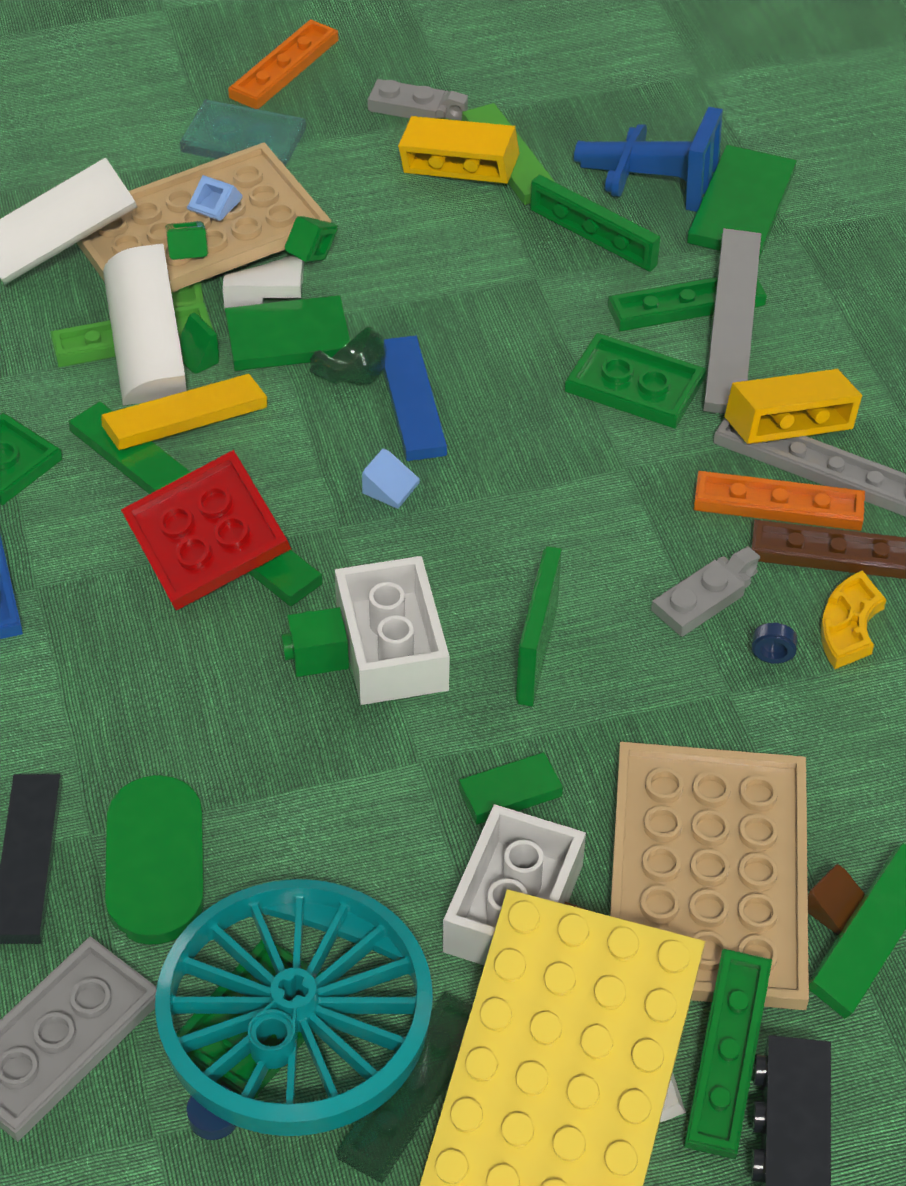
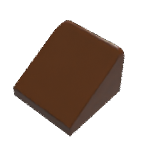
M836 864L810 890L808 894V914L839 936L865 894L850 874L841 865Z

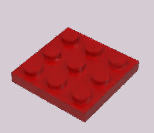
M234 450L121 509L176 611L291 549L287 538Z

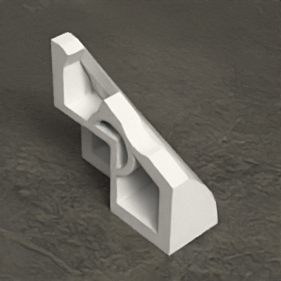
M292 255L264 265L225 275L223 278L224 309L264 304V298H301L304 261Z

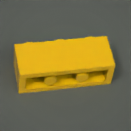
M411 116L398 145L404 173L506 184L509 182L520 154L515 126Z
M839 369L733 382L724 417L747 444L849 430L854 428L862 394Z

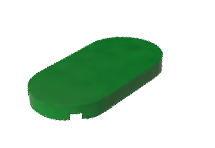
M153 775L136 779L126 784L114 795L107 810L105 902L108 917L116 929L118 927L120 931L126 933L127 938L137 943L156 945L177 939L187 926L202 913L204 908V845L201 802L196 792L188 784L174 777Z

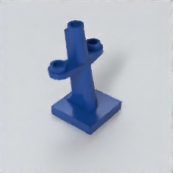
M708 106L693 141H646L647 125L638 124L636 127L629 128L626 141L586 142L578 140L574 151V162L581 163V168L609 170L605 191L611 192L612 197H620L622 195L629 172L680 177L687 182L686 210L697 212L701 205L703 194L706 193L711 182L712 172H715L719 163L723 109Z

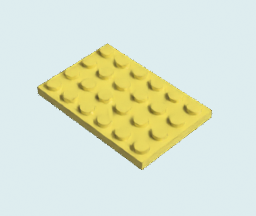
M507 889L420 1186H644L705 941Z

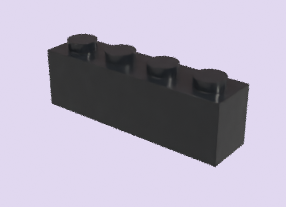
M769 1035L764 1055L756 1054L754 1060L753 1085L762 1086V1101H754L752 1133H761V1149L753 1148L751 1181L760 1182V1186H831V1041Z

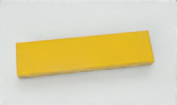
M248 373L102 414V427L118 450H122L267 408V396Z

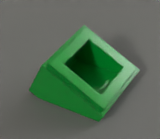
M298 216L285 244V250L305 262L324 260L332 245L338 225L314 218Z
M202 221L171 223L165 226L170 259L207 256L206 229Z
M190 314L179 341L183 364L192 373L198 374L219 363L217 333L198 314Z

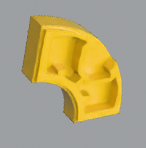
M863 570L848 577L837 586L830 595L823 613L821 641L824 652L834 669L872 655L874 644L869 637L867 624L875 614L884 610L886 598Z

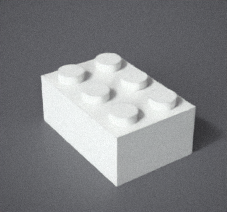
M422 556L335 569L336 605L340 607L348 639V655L360 705L449 691L450 656Z
M494 804L443 919V952L485 965L507 889L562 904L565 901L568 902L583 866L586 832Z

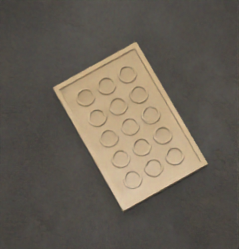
M264 142L130 190L129 193L135 200L137 208L77 242V245L104 281L103 270L105 264L117 253L133 247L163 244L171 292H175L186 286L210 279L218 274L285 250V244L298 216L330 223L331 219ZM202 175L234 185L243 195L240 202L221 221L187 209ZM202 221L206 229L207 256L170 259L165 226L171 223Z
M620 742L610 916L705 941L691 998L692 1001L712 1002L722 949L772 959L764 1007L795 1010L807 1009L809 1001L806 757Z

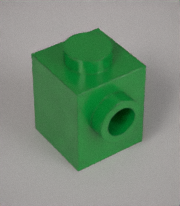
M340 607L287 615L288 633L281 634L282 651L285 661L293 660L296 677L349 669L348 639Z

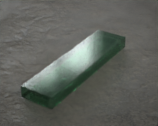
M446 992L443 993L431 1011L425 1045L412 1073L389 1100L356 1121L337 1149L338 1160L383 1184L451 1080L471 1013V1005Z

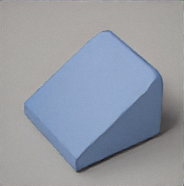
M202 175L187 209L221 221L240 202L243 195L234 185Z
M384 448L381 449L362 473V493L397 509L420 483V479Z

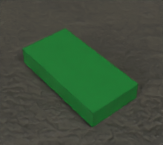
M545 752L459 779V791L476 825L487 821L494 804L520 811L562 797L563 786Z

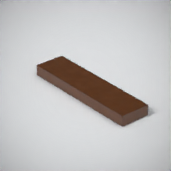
M754 520L751 549L760 556L758 562L857 573L863 570L866 575L906 579V537Z

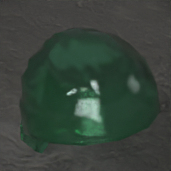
M367 326L332 358L321 350L315 351L310 358L312 366L309 371L334 384L338 381H346L357 385L371 384L384 370L387 354L385 341L382 335L372 327Z

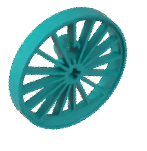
M307 879L273 881L243 889L218 901L194 919L181 933L170 949L158 978L155 995L156 1023L162 1045L176 1077L186 1091L208 1111L235 1126L253 1132L277 1136L312 1135L346 1126L365 1117L389 1100L405 1083L421 1056L427 1038L433 1000L432 980L425 955L412 932L398 916L377 900L352 888L326 881ZM262 914L295 922L293 968H284ZM252 917L276 972V976L274 977L224 930L245 918ZM303 925L326 932L307 970L301 969ZM337 937L356 943L355 946L317 977ZM214 940L261 984L195 960L194 957L209 941ZM372 950L394 960V962L335 982ZM185 974H189L248 997H176L182 977ZM407 974L411 976L416 992L415 997H345ZM174 1014H244L182 1037H177L173 1026ZM343 1014H414V1018L405 1038ZM331 1028L393 1050L396 1053L377 1072ZM248 1031V1035L204 1072L187 1055V1052ZM312 1031L366 1081L338 1095ZM298 1032L302 1034L328 1096L327 1099L294 1104ZM273 1034L277 1036V1039L283 1041L281 1044L271 1047L261 1044ZM248 1054H251L252 1059L257 1063L241 1095L216 1083ZM288 1064L286 1104L255 1100L254 1097L268 1070L281 1068Z

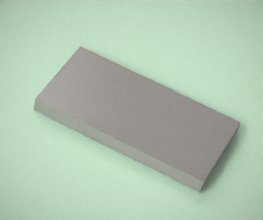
M91 936L0 1020V1128L17 1142L155 1009L157 987Z

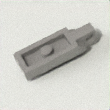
M377 79L367 99L369 111L405 118L418 116L449 118L462 121V112L468 110V95L455 91L449 92L447 90L434 89L429 86L399 83L394 80Z
M747 546L734 553L730 560L723 556L718 558L717 561H712L654 599L651 611L682 637L744 596L745 588L751 584V577L758 572L757 565L760 556Z

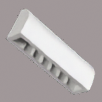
M107 158L100 160L0 219V279L4 285L137 208L135 200Z
M164 245L139 246L121 251L108 260L105 264L103 275L124 406L145 403L186 391V380Z

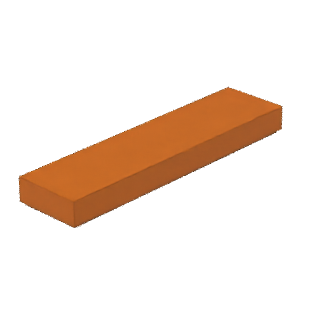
M310 19L228 88L229 98L258 110L339 41L338 30Z
M698 471L694 511L861 531L864 520L865 491Z

